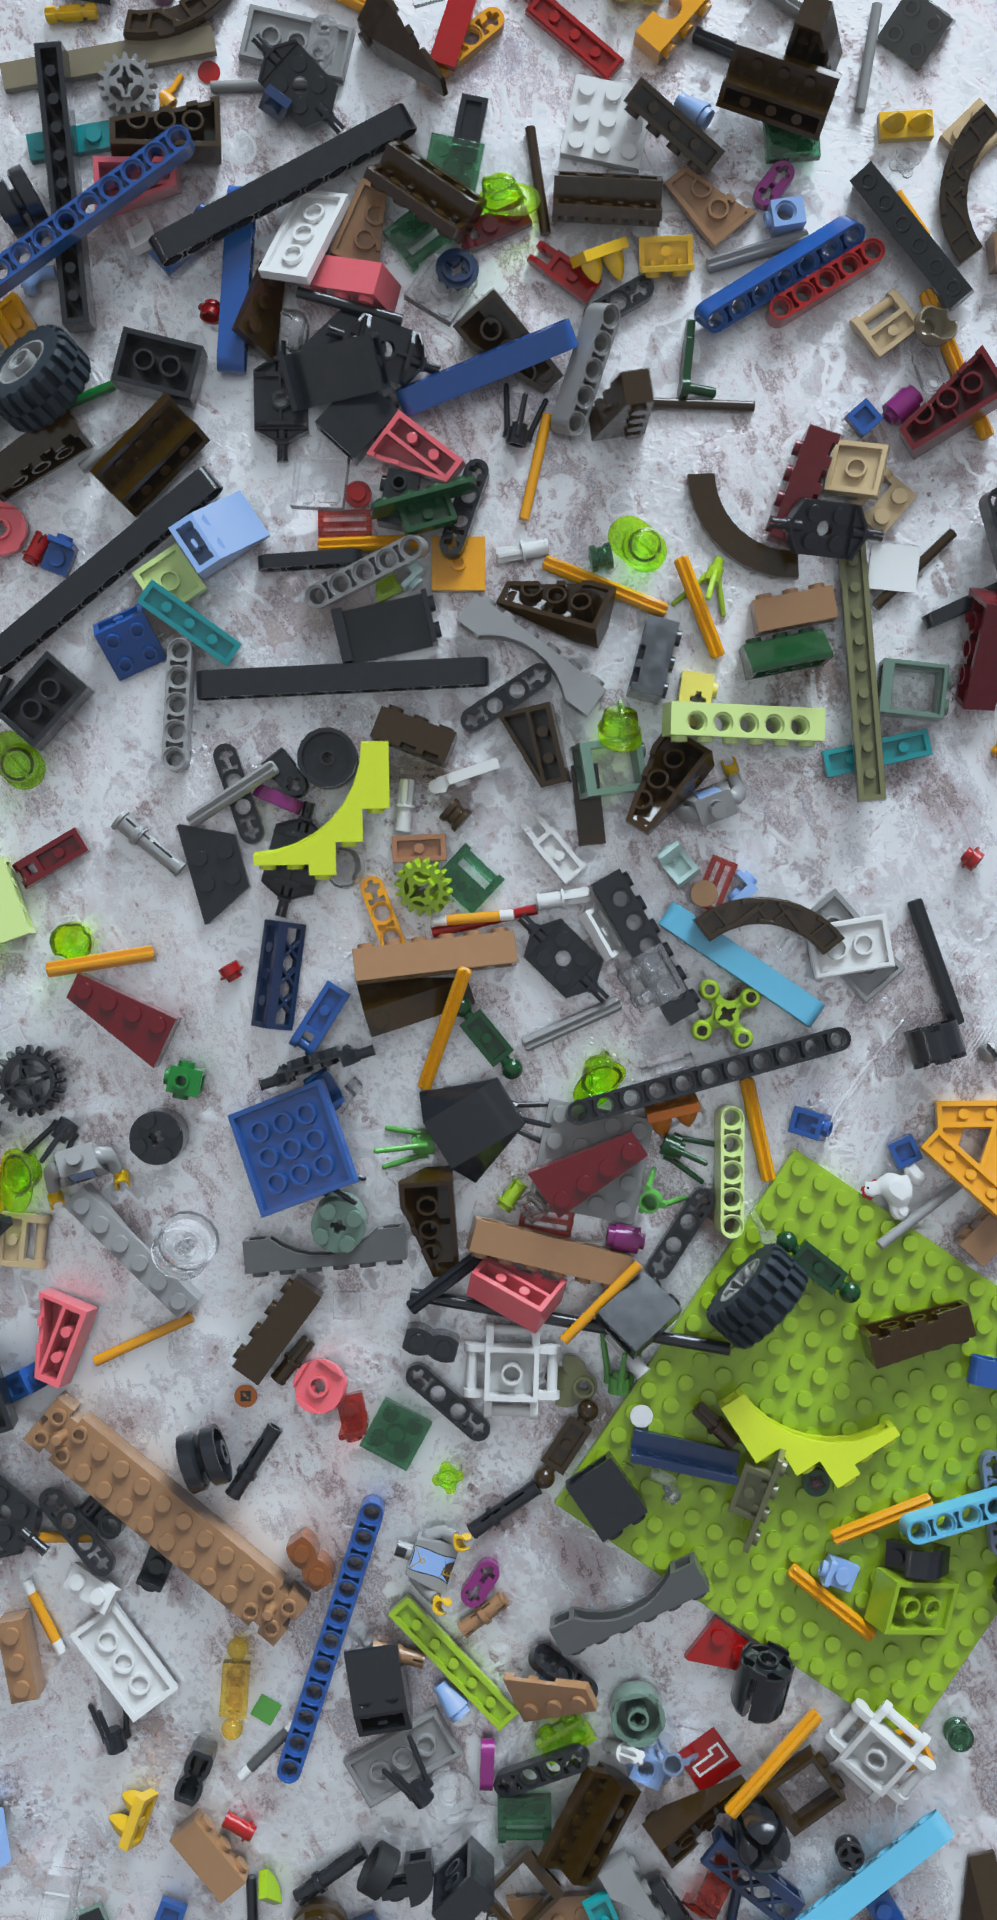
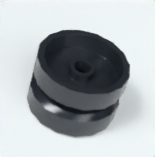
M20 163L7 170V176L13 189L10 190L4 179L0 177V214L5 223L9 224L17 239L30 231V226L24 216L28 213L36 226L49 217Z
M332 727L318 728L308 733L301 741L297 751V763L302 775L314 786L324 790H337L348 785L355 777L359 764V754L352 740L344 732ZM330 753L333 759L330 763H325L323 758H328Z
M213 1423L201 1427L198 1436L192 1431L177 1436L175 1446L178 1464L184 1482L191 1493L196 1494L207 1490L210 1481L216 1486L231 1482L232 1465L223 1434L216 1424Z

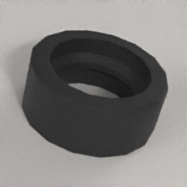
M379 1841L370 1852L362 1867L357 1881V1890L374 1901L380 1899L395 1875L401 1852L387 1842Z

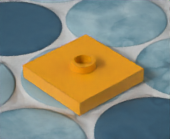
M431 536V591L485 592V537H469L463 555L458 559L450 560L442 555L439 545L441 536ZM454 536L451 545L446 544L448 550L452 551L453 547H457V536Z

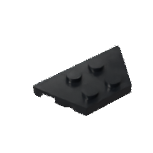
M182 824L176 825L204 924H211L221 912L227 909L240 895L251 887L237 835Z

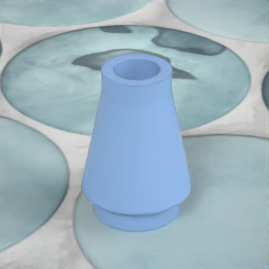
M681 92L674 101V106L701 130H705L714 117L715 111L711 108L710 103L689 96L684 92Z
M446 1679L439 1682L433 1688L446 1718H450L453 1723L461 1719L470 1710L467 1705L468 1701Z

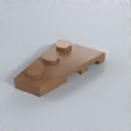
M686 166L664 182L663 188L713 250L756 215V211L750 207L745 208L735 201L736 198L728 193L725 195L714 188L711 182Z
M363 177L332 243L329 255L380 262L386 194L373 189L370 185L371 182Z
M506 1672L503 1678L524 1722L594 1712L599 1704L587 1681L556 1678L553 1682L540 1680L539 1676L536 1675L520 1678L511 1672Z
M564 1891L565 1894L539 1920H589L582 1901L592 1896L591 1891ZM530 1893V1896L516 1897V1894H507L506 1901L513 1919L521 1920L545 1895Z

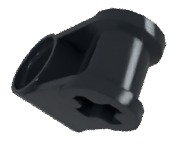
M282 747L261 763L263 765L268 761H273L276 764L279 773L272 777V779L277 782L287 795L296 799L306 796L309 791V782ZM293 780L299 782L298 786L300 789L298 791L291 789L293 787L291 783Z
M91 1495L82 1504H78L75 1507L78 1517L89 1524L105 1539H115L126 1527L125 1523ZM108 1519H114L118 1524V1528H111L108 1525Z

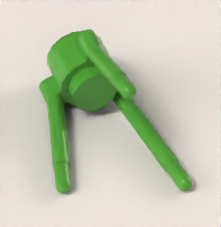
M388 1125L385 1126L386 1131L417 1135V1137H412V1144L388 1146L373 1150L375 1154L413 1150V1153H417L382 1165L383 1170L414 1160L428 1158V1155L435 1154L434 1140L430 1133H426V1129H411Z
M652 1167L647 1183L644 1186L645 1192L639 1198L638 1204L640 1208L638 1212L640 1214L644 1212L652 1214L659 1208L665 1209L667 1206L687 1200L688 1197L683 1195L663 1200L662 1194L652 1188L657 1170L656 1167Z
M600 1334L605 1373L604 1383L608 1384L607 1391L612 1395L627 1396L629 1394V1387L633 1386L634 1375L631 1371H629V1374L626 1371L627 1353L624 1352L622 1354L620 1369L612 1370L611 1374L607 1343L604 1340L606 1335Z

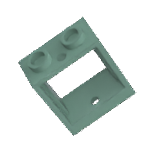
M893 658L881 660L879 662L877 678L880 716L938 722L944 719L949 710V700L946 699L947 689H950L952 683V673H949L950 665ZM894 670L935 675L931 712L890 708Z
M641 735L582 742L571 747L580 800L635 793L638 791L644 767L646 768L644 760L646 747L644 742H641ZM629 745L635 783L597 789L591 750Z

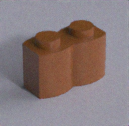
M303 1527L290 1536L286 1546L287 1555L290 1561L302 1570V1576L306 1584L312 1590L318 1592L333 1581L335 1573L334 1562L331 1556L320 1548L319 1540L311 1529Z

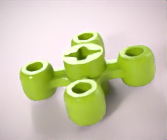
M703 980L698 986V993L703 999L710 1002L712 1013L707 1019L697 1020L691 1025L690 1033L692 1037L698 1041H705L711 1037L712 1032L716 1028L724 1027L730 1031L731 1041L735 1047L740 1049L750 1047L753 1042L752 1032L740 1024L739 1015L744 1009L756 1007L760 1003V992L752 987H745L740 991L736 999L728 1001L721 996L719 984L715 980ZM710 984L713 987V992L706 994L705 987ZM749 992H752L754 995V999L751 1002L746 1000V995ZM722 1008H732L731 1012L729 1013V1020L725 1018L719 1019L720 1016L723 1014L721 1011ZM699 1026L705 1027L703 1035H698L697 1033ZM744 1033L746 1035L745 1042L740 1043L738 1037L740 1034Z

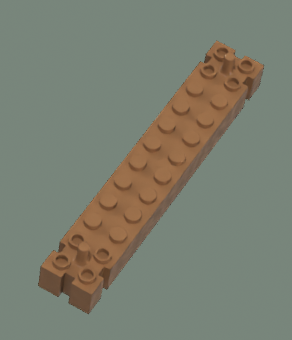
M64 1390L23 1440L39 1453L46 1449L52 1454L48 1459L49 1462L248 1626L252 1621L258 1624L257 1633L274 1646L288 1630L290 1620L295 1621L308 1606L311 1593L296 1580L291 1585L285 1581L287 1573L94 1413L89 1410L84 1415L77 1409L81 1403Z

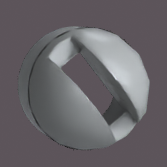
M991 1041L982 1043L978 1048L979 1058L987 1063L996 1062L997 1043ZM988 1046H989V1047L993 1050V1052L996 1054V1056H995L994 1058H993V1056L989 1053V1051L986 1049Z

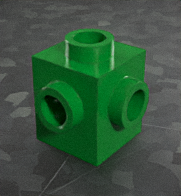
M179 1060V1064H172L170 1069L167 1068L165 1071L163 1084L167 1085L166 1092L173 1093V1098L188 1100L189 1096L196 1098L202 1096L207 1069L195 1067V1062ZM182 1076L185 1077L186 1083H183Z

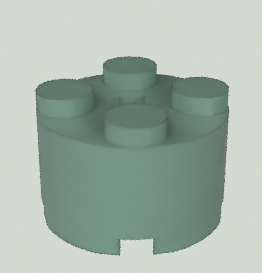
M346 1191L343 1192L357 1200L356 1205L332 1193L319 1201L311 1221V1232L314 1242L323 1249L334 1253H348L354 1250L364 1236L368 1221V1214L361 1200L356 1195ZM337 1219L342 1220V1224H337Z
M639 1680L625 1682L613 1690L609 1711L615 1735L631 1747L641 1748L653 1744L660 1733L663 1732L666 1722L662 1700L658 1691L650 1682Z

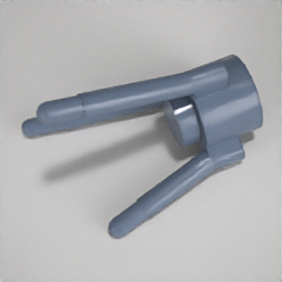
M658 1738L657 1742L664 1756L662 1768L666 1773L662 1784L666 1785L671 1780V1777L681 1774L683 1767L695 1761L699 1754L694 1753L687 1758H682L678 1752H669L663 1740Z

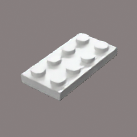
M312 190L293 200L258 269L261 278L310 285L351 203L348 194Z
M116 1601L109 1614L102 1615L98 1612L71 1633L70 1638L133 1723L178 1689L179 1685Z

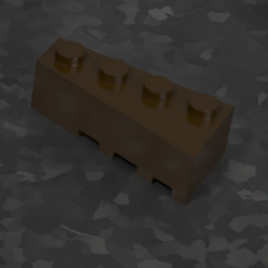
M220 95L210 97V101L198 103L197 100L186 102L185 106L170 108V105L159 107V111L150 113L139 111L109 117L111 155L132 156L171 126L182 125L188 129L195 145L194 154L184 164L222 165ZM178 139L174 146H183L186 143V139Z
M649 368L620 372L611 382V388L605 389L602 392L603 399L597 398L594 401V406H592L589 416L592 441L618 437L632 440L641 437V434H645L654 403Z
M69 409L66 410L67 412L63 416L56 418L52 424L45 425L41 430L25 432L0 451V501L5 502L94 447Z
M962 1299L858 1326L865 1357L876 1369L930 1351L939 1350L951 1344L966 1343L969 1341V1338L977 1336L969 1304Z

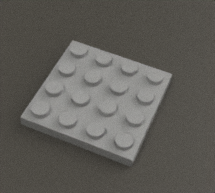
M549 1098L544 1122L550 1123L551 1128L543 1127L535 1167L571 1154L579 1149L597 1144L628 1130L632 1131L648 1154L653 1127L648 1123L646 1117L621 1113L583 1125H574L566 1118V1109L572 1102ZM575 1105L572 1108L571 1115L575 1120L580 1121L585 1118L586 1111L582 1106ZM598 1108L599 1111H601L602 1113H608L610 1111L607 1109ZM647 1157L569 1212L633 1225ZM532 1181L528 1204L551 1208Z

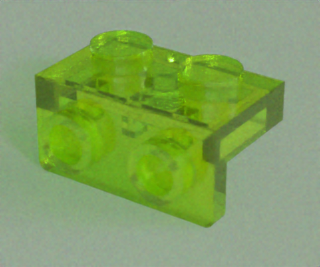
M584 1713L561 1716L560 1720L553 1724L547 1723L541 1726L537 1733L534 1734L535 1746L538 1750L541 1749L543 1754L573 1743L587 1746L597 1740V1735ZM548 1761L550 1766L556 1764L554 1761Z

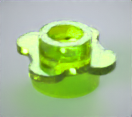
M446 1461L441 1463L438 1473L433 1475L432 1483L435 1486L439 1485L444 1488L447 1494H452L456 1490L455 1486L457 1483L463 1480L464 1474L462 1470H457L456 1467ZM447 1475L450 1476L449 1480L445 1478Z

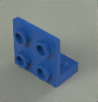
M139 603L93 624L94 636L120 681L167 659V655L148 621L146 610Z

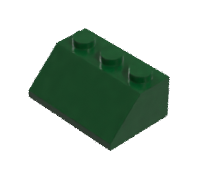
M814 627L799 629L798 634L788 636V632L772 635V639L762 641L761 637L746 640V644L742 645L739 649L745 681L822 666L834 657L833 650L823 629L814 630Z

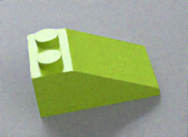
M877 1567L864 1618L884 1635L948 1634L960 1583L944 1578L934 1580L914 1579L905 1577V1573L901 1571Z

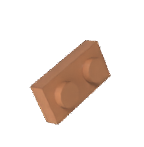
M446 834L392 836L393 863H412L416 858H419L421 862L425 858H429L430 862L447 861Z

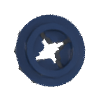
M451 248L444 251L438 257L435 272L437 273L438 281L445 284L447 289L454 288L458 292L462 288L469 289L471 284L476 282L479 265L476 258L469 251L461 248ZM462 263V273H458L453 277L452 268L456 269Z

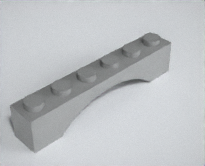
M475 593L456 619L457 624L478 640L493 639L507 641L533 653L550 668L561 689L564 703L586 719L607 690L603 687L605 683L593 674L589 677L582 672L583 667L575 660L570 658L567 661L559 655L561 653L560 649L552 643L548 642L546 645L538 639L540 635L532 628L527 626L524 629L516 623L518 619L506 610L502 613L495 608L496 603L485 594L481 597Z
M90 1182L83 1185L63 1205L178 1319L202 1297L203 1294L183 1274L164 1262L131 1231L113 1209L109 1201Z
M625 1847L609 1855L598 1877L611 1900L626 1905L637 1912L644 1920H666L667 1913L660 1902L654 1900L652 1896L654 1893L650 1888L648 1879H642L639 1873L641 1869L635 1856H629Z

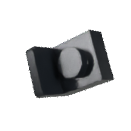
M150 1546L136 1584L148 1592L156 1591L160 1593L166 1583L173 1563L154 1547Z

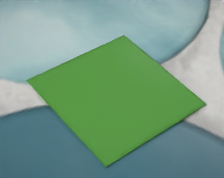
M261 1694L250 1714L271 1725L282 1705Z

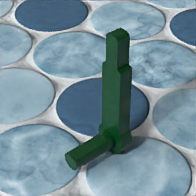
M687 319L677 396L687 398L688 394L715 398V387L691 383L696 320Z

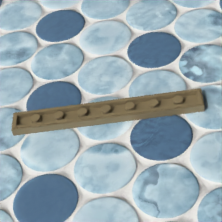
M211 25L196 27L180 35L150 41L124 40L67 51L72 82L100 77L98 74L99 70H107L103 62L107 61L112 64L114 62L112 55L115 54L118 59H122L123 52L127 53L129 59L136 53L140 62L144 59L148 62V68L217 56ZM35 57L0 63L6 94L38 89Z

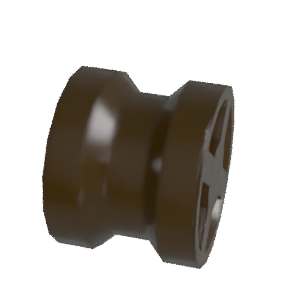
M455 798L442 812L439 819L443 822L447 821L451 825V829L456 832L469 818L472 811L464 809L460 801Z

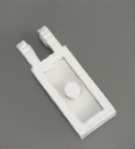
M493 758L430 780L428 789L432 794L436 795L446 792L449 785L455 783L456 788L470 784V778L480 775L481 779L497 774L495 769L501 768L498 758Z
M536 812L533 814L534 820L545 830V833L537 838L531 827L525 822L520 825V828L533 842L534 848L563 883L567 885L587 867L554 827H550L543 817Z

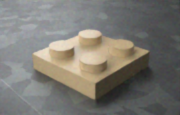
M839 439L838 444H836L832 451L831 457L833 459L828 469L824 493L878 500L890 451L889 445Z

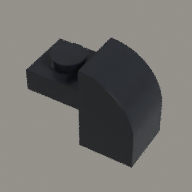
M894 1538L886 1540L884 1567L904 1572L905 1577L921 1580L939 1579L949 1574V1546L935 1542L917 1545Z
M432 1848L405 1852V1873L394 1875L390 1885L382 1895V1901L398 1902L409 1897L412 1908L420 1905L429 1897L434 1881Z

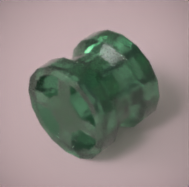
M610 542L603 543L599 547L594 545L588 546L592 573L598 572L600 568L614 569Z
M952 1717L945 1721L942 1732L948 1745L956 1752L968 1751L974 1743V1735L965 1720L960 1717Z

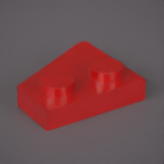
M715 1614L686 1650L684 1657L692 1662L737 1670L741 1651L750 1640Z

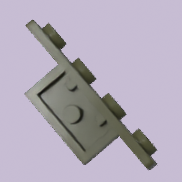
M781 1448L772 1470L750 1461H745L738 1484L730 1501L729 1512L752 1521L743 1552L748 1553L751 1545L757 1546L762 1531L758 1529L760 1522H766L770 1507L766 1505L769 1499H775L779 1484L775 1483L778 1476H784L788 1461L784 1460L786 1450Z

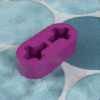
M780 160L774 163L756 186L752 201L757 209L767 211L770 200L780 199L788 189L795 174L794 167L790 162ZM782 171H785L787 173L786 177H782L780 181L776 183L775 180L777 174L781 173ZM769 188L772 189L769 199L766 198L764 201L760 199L761 193L765 194Z
M263 784L255 788L252 793L257 798L299 815L304 802Z
M491 1557L480 1559L461 1588V1599L466 1606L470 1608L480 1606L497 1582L500 1570L499 1564L495 1559ZM489 1566H492L493 1575L487 1574L484 1580H482V1567L487 1569ZM478 1584L479 1588L477 1595L479 1597L473 1596L472 1598H468L467 1590L473 1591L476 1585Z
M481 1737L479 1791H493L495 1738Z

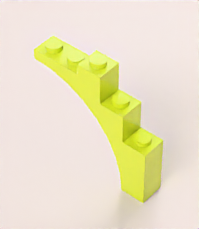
M361 741L359 764L353 785L343 804L332 818L316 832L294 844L274 850L254 852L253 866H260V870H275L276 865H287L289 870L304 869V865H309V875H315V880H329L331 875H336V842H341L342 847H356L358 842H363L362 809H368L369 814L384 813V809L390 808L389 742Z
M741 1388L718 1401L721 1410L756 1464L760 1461L770 1460L776 1454L775 1451L781 1448L786 1450L784 1457L797 1476L801 1473L807 1474L815 1469L816 1464L821 1462L837 1488L841 1486L847 1487L855 1482L856 1477L860 1475L855 1464L868 1461L872 1458L875 1451L881 1447L887 1448L895 1443L896 1438L900 1436L898 1430L889 1419L870 1429L849 1435L822 1436L806 1434L788 1428L768 1417L751 1402Z

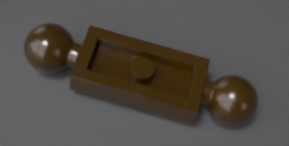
M583 1400L578 1405L577 1418L570 1413L568 1414L540 1457V1461L546 1464V1466L538 1468L533 1477L535 1484L539 1488L547 1489L553 1485L555 1471L564 1475L590 1435L592 1428L586 1423L587 1421H593L599 1413V1408L594 1401Z

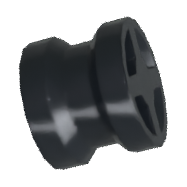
M844 1834L836 1840L834 1851L841 1867L848 1871L860 1869L865 1861V1854L859 1840L850 1834Z

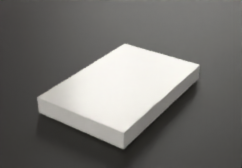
M886 913L830 922L845 939L824 955L807 940L814 980L895 966Z

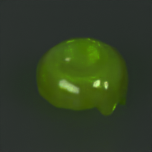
M69 921L58 925L51 932L49 944L55 956L58 955L68 959L89 955L93 951L95 940L87 925L79 921Z

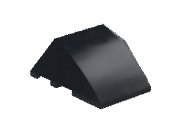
M498 1077L419 1092L422 1119L426 1129L451 1169L475 1183L526 1124Z

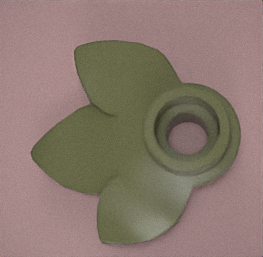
M570 1354L563 1355V1367H558L557 1389L560 1390V1399L555 1400V1405L568 1408L575 1406L580 1399L591 1398L597 1391V1380L592 1374L587 1372L586 1365L580 1358ZM586 1381L589 1383V1386L581 1388L579 1383Z

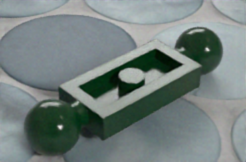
M463 997L457 1017L465 1019L459 1025L493 1067L499 1062L502 1064L501 1071L507 1079L513 1080L520 1077L523 1071L521 1062L508 1056L514 1049L482 1010L478 1009L473 1013L470 1000L467 997Z
M783 1231L778 1234L776 1244L780 1245L787 1253H792L791 1256L807 1270L809 1278L831 1295L838 1289L840 1298L846 1303H854L859 1300L861 1289L855 1282L844 1281L849 1275L846 1271L804 1239L799 1245L797 1244L796 1236L792 1232Z

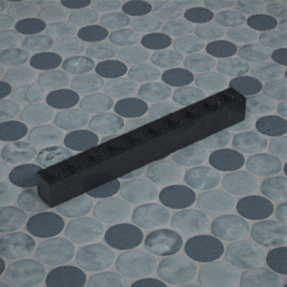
M61 41L34 43L51 215L83 192L69 54ZM67 221L63 229H71L75 221ZM85 235L56 257L62 324L70 333L97 331L87 235Z

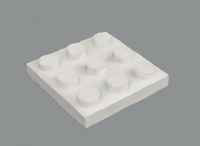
M576 74L560 158L638 174L647 134L645 127L648 123L641 116L635 120L624 110L627 104L623 100L634 85Z

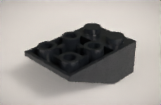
M394 1643L344 1651L353 1716L359 1737L412 1729L413 1703L398 1644Z

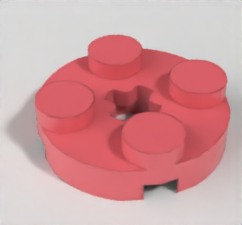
M0 501V523H4V527L7 528V531L0 536V557H9L23 550L24 544L28 539L29 528L21 511L10 503Z
M315 1359L303 1364L297 1370L293 1379L295 1399L298 1405L311 1414H325L338 1408L345 1398L348 1386V1378L344 1375L342 1369L328 1359ZM323 1380L325 1391L317 1393V1386L314 1383L315 1381L320 1382Z

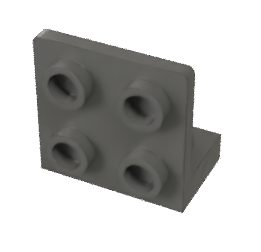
M901 0L878 34L877 39L916 69H920L946 30L952 28L956 19L931 0Z

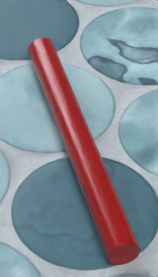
M536 904L513 909L514 920L523 918L522 915L524 913L528 916L538 914ZM506 921L438 926L431 928L433 938H437L440 934H454Z

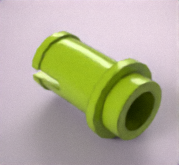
M514 1177L503 1195L497 1197L499 1201L496 1205L510 1213L512 1209H516L514 1207L528 1186Z

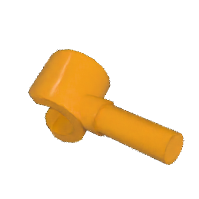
M179 73L168 89L160 91L159 100L161 107L169 105L170 108L176 107L178 101L173 95L184 79L182 74Z

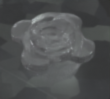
M900 146L896 150L897 155L889 162V168L891 171H898L904 178L908 179L913 176V169L920 163L921 157L912 148Z

